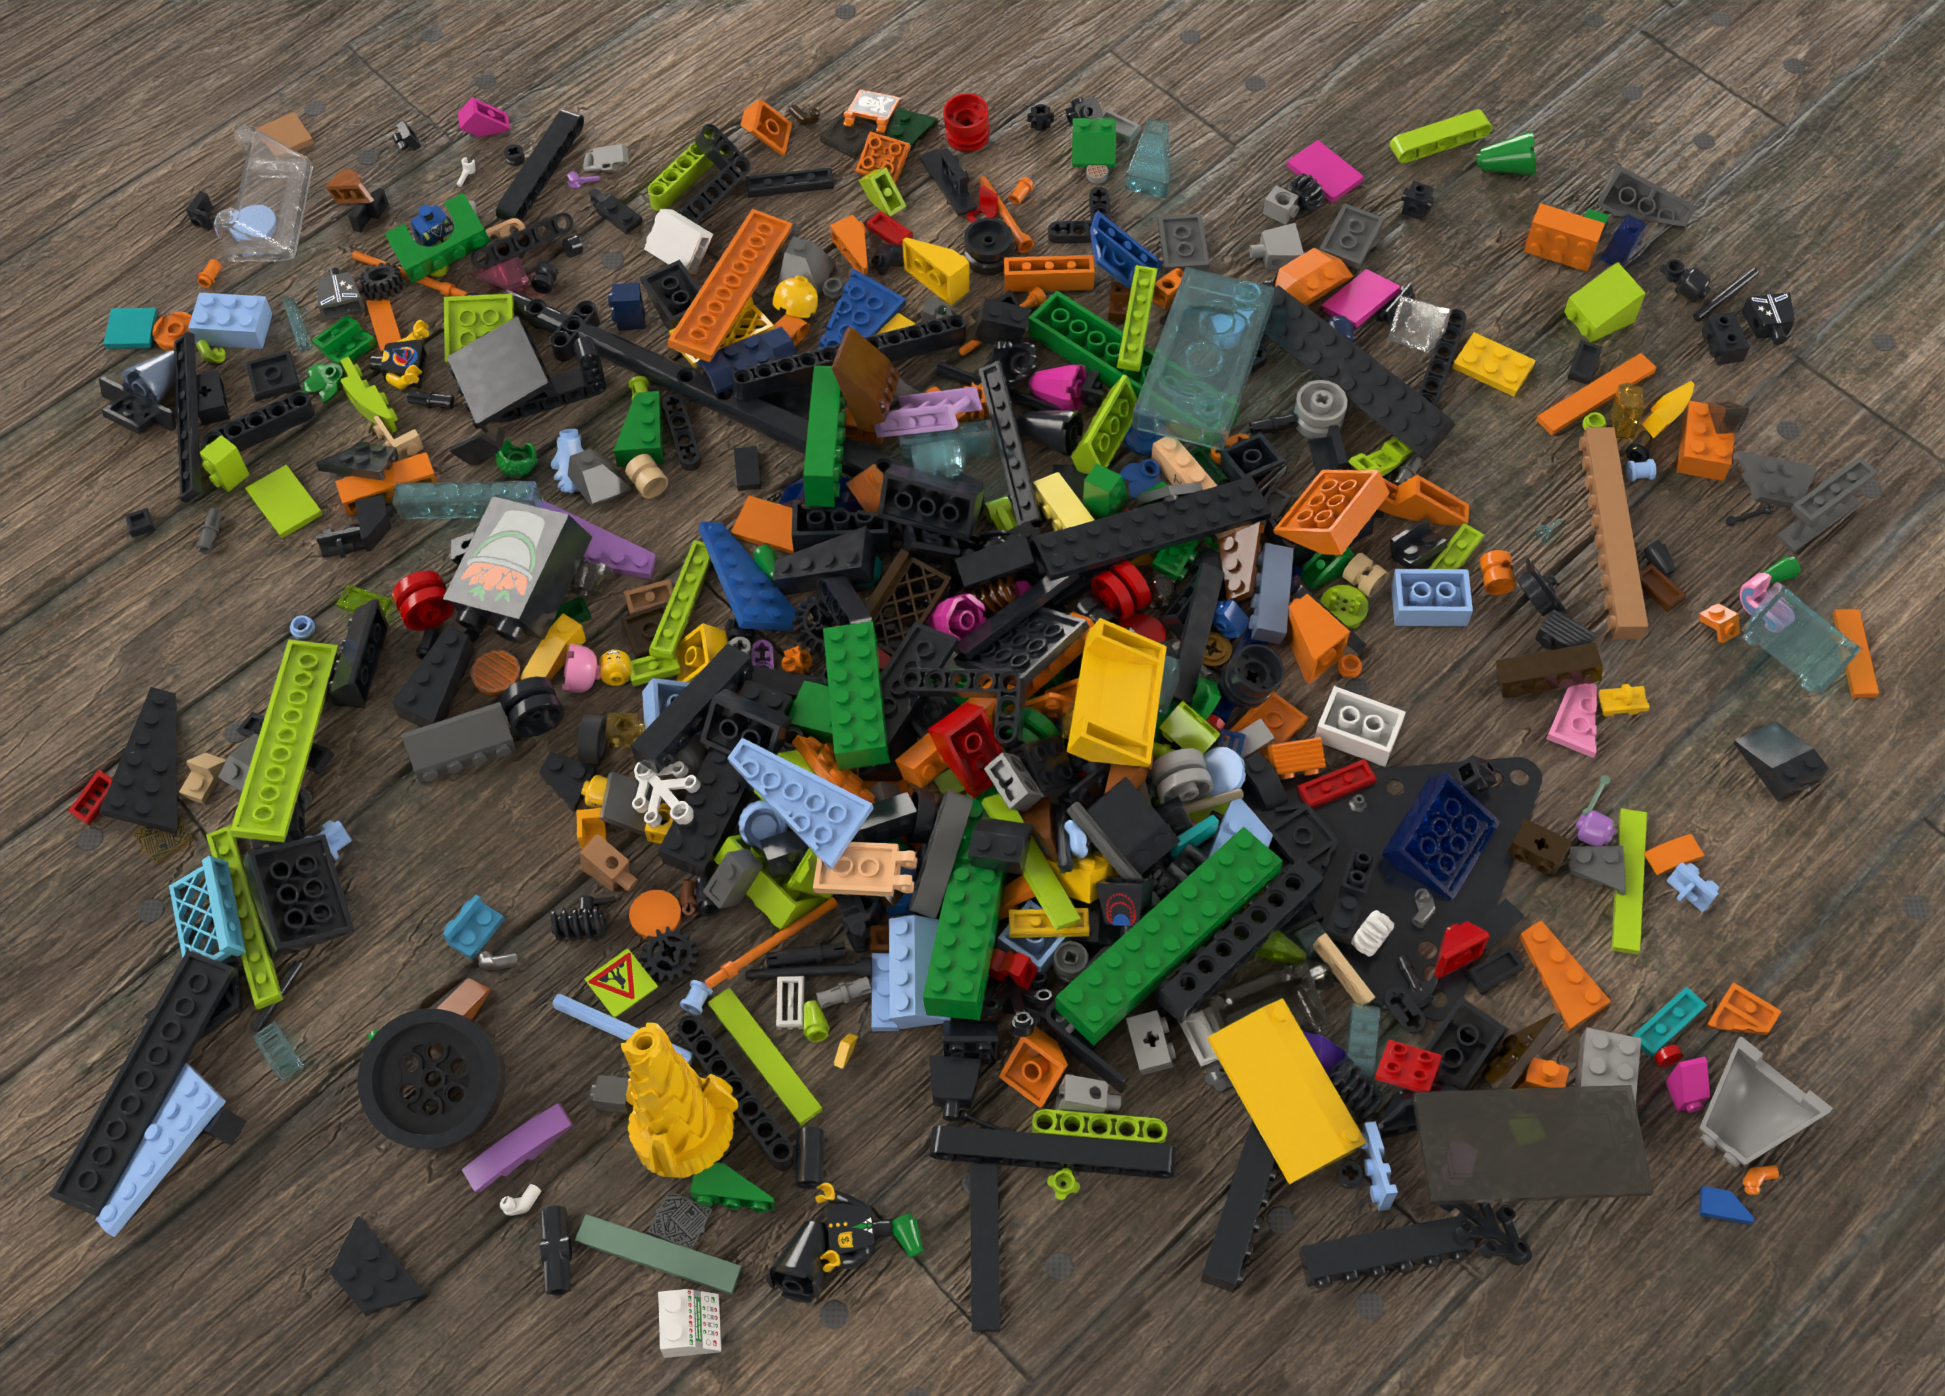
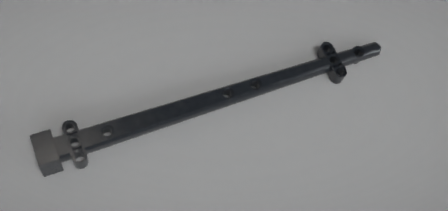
M512 289L502 293L513 295L515 316L529 322L534 328L544 329L552 333L550 343L554 357L558 361L570 360L575 355L573 347L575 340L583 336H589L594 340L600 357L640 376H644L648 380L806 454L809 420L757 397L749 400H739L734 397L733 388L716 394L709 376L598 328L600 320L594 302L590 300L581 301L570 314H566L546 305L542 299H532ZM846 436L845 442H842V445H840L843 446L844 453L843 460L838 464H842V473L851 477L856 476L873 464L884 475V472L892 464H897L947 478V466L944 461L939 459L929 461L921 470ZM960 471L953 478V480L983 487L982 481ZM983 493V499H982L981 510H980L979 516H980V515L982 514V512L984 511V507H983V504H984V493Z

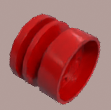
M961 93L949 99L943 108L946 140L949 145L961 152H974L984 147L990 138L988 105L985 100L972 93Z

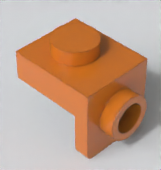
M1718 603L1699 613L1700 622L1717 630L1718 642L1723 644L1740 634L1739 614Z

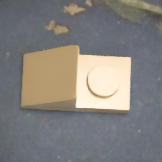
M203 753L189 759L186 763L191 769V773L180 789V795L205 804L219 780L218 776L226 759L208 753Z

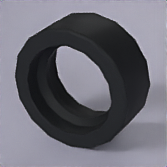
M585 715L579 728L577 744L580 762L600 764L603 761L608 739L606 717Z

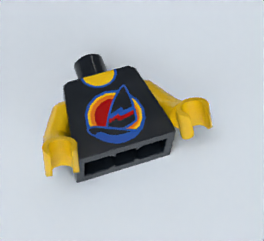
M418 320L413 326L414 331L406 338L397 342L387 343L384 347L383 356H371V370H381L385 382L399 390L407 386L421 388L427 352L421 339L422 337L427 338L429 336V331L426 330L429 325L422 320Z

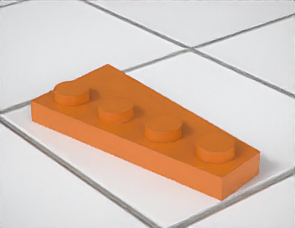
M1542 920L1520 934L1519 939L1533 966L1539 971L1542 977L1540 980L1545 989H1548L1557 1013L1560 1012L1567 1032L1609 1005L1610 999Z

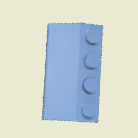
M917 915L889 919L890 1019L899 1029L943 1024L944 1021H951V1017L926 1015L923 1001V993L939 924L938 919Z

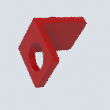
M981 185L979 187L980 204L977 205L976 210L966 215V219L971 223L976 221L974 216L977 213H984L987 216L986 218H995L998 215V195L984 185Z

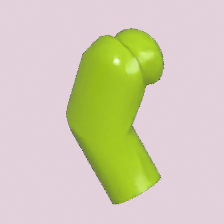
M200 340L196 343L205 362L220 364L225 360L226 352L224 349L219 348L218 351L215 348L211 350L206 340Z

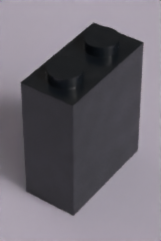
M985 298L976 318L972 340L992 345L995 341L999 340L1010 341L1013 344L1019 343L1027 328L1030 308Z

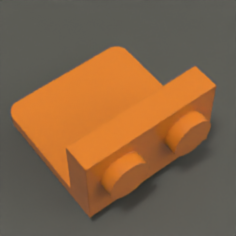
M1079 678L1045 690V695L1026 701L1025 706L1040 712L1051 722H1058L1060 718L1065 716H1073Z

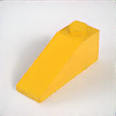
M562 614L550 627L545 639L541 640L521 674L520 680L535 676L546 677L551 680L564 666L569 644L582 646L586 641L582 625L567 615Z

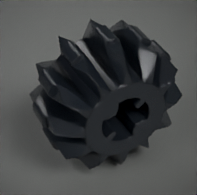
M1303 173L1298 175L1288 185V191L1299 196L1297 205L1302 211L1310 212L1324 201L1325 192L1321 189L1322 185L1318 184L1317 179H1313L1310 174Z

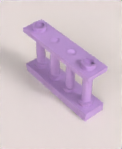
M976 387L904 395L898 397L901 408L889 411L885 422L874 425L878 438L951 430L958 426L955 416L957 413L979 411L982 409Z

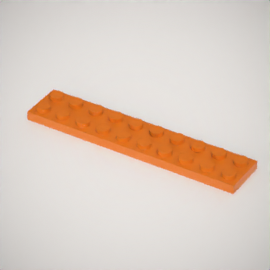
M752 209L671 334L667 347L711 362L792 231L793 223Z

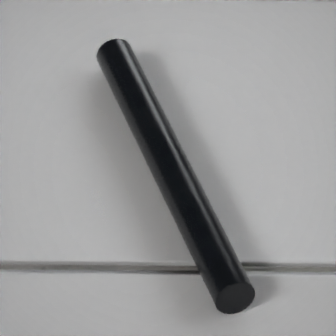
M1752 268L1697 311L1693 318L1698 322L1758 276V270Z

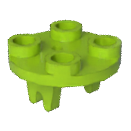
M1337 585L1329 588L1323 593L1320 600L1327 609L1351 629L1358 628L1368 613V601L1365 595L1357 588L1349 585Z

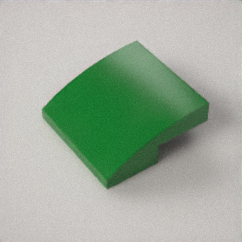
M348 315L311 340L323 355L332 363L339 364L342 368L340 360L349 357L353 363L378 345L376 339L362 330L359 322Z

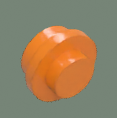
M1347 654L1340 658L1337 669L1342 676L1355 678L1362 671V663L1357 656Z

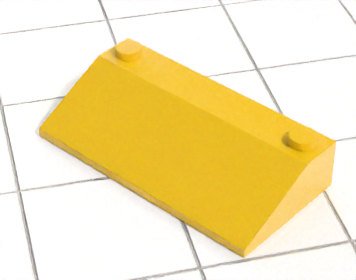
M1099 618L1086 634L1067 748L1068 753L1091 762L1140 767L1150 766L1167 646Z
M1284 999L1258 1009L1207 1038L1289 1185L1353 1154L1367 1143Z

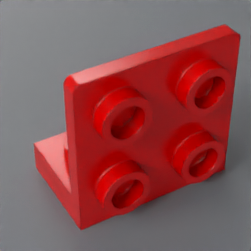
M1388 1040L1375 1079L1428 1095L1432 1084L1437 1081L1442 1055Z

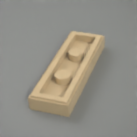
M1325 933L1320 936L1312 947L1359 1008L1362 1009L1375 996L1328 935Z

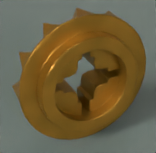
M1216 632L1209 633L1202 661L1205 667L1213 666L1216 668L1218 665H1225L1232 653V646L1229 640L1222 634ZM1215 644L1216 651L1211 656H1208V650Z

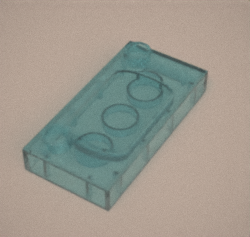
M1186 267L1133 411V428L1224 450L1273 306L1275 288Z

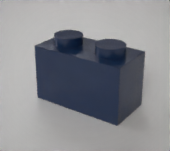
M640 283L612 284V293H608L609 307H613L611 308L612 321H616L618 330L645 329V308Z

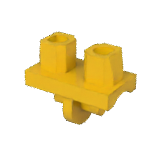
M1622 684L1621 688L1599 690L1598 693L1605 717L1621 713L1633 715L1648 711L1650 708L1646 700L1644 686L1631 687L1629 684Z

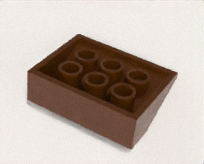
M847 327L831 369L858 429L885 422L900 377L897 368L892 366L891 361L854 328Z

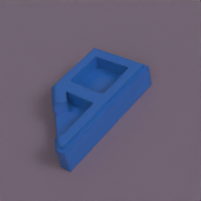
M1706 1186L1700 1188L1699 1216L1749 1225L1754 1223V1217L1731 1191Z

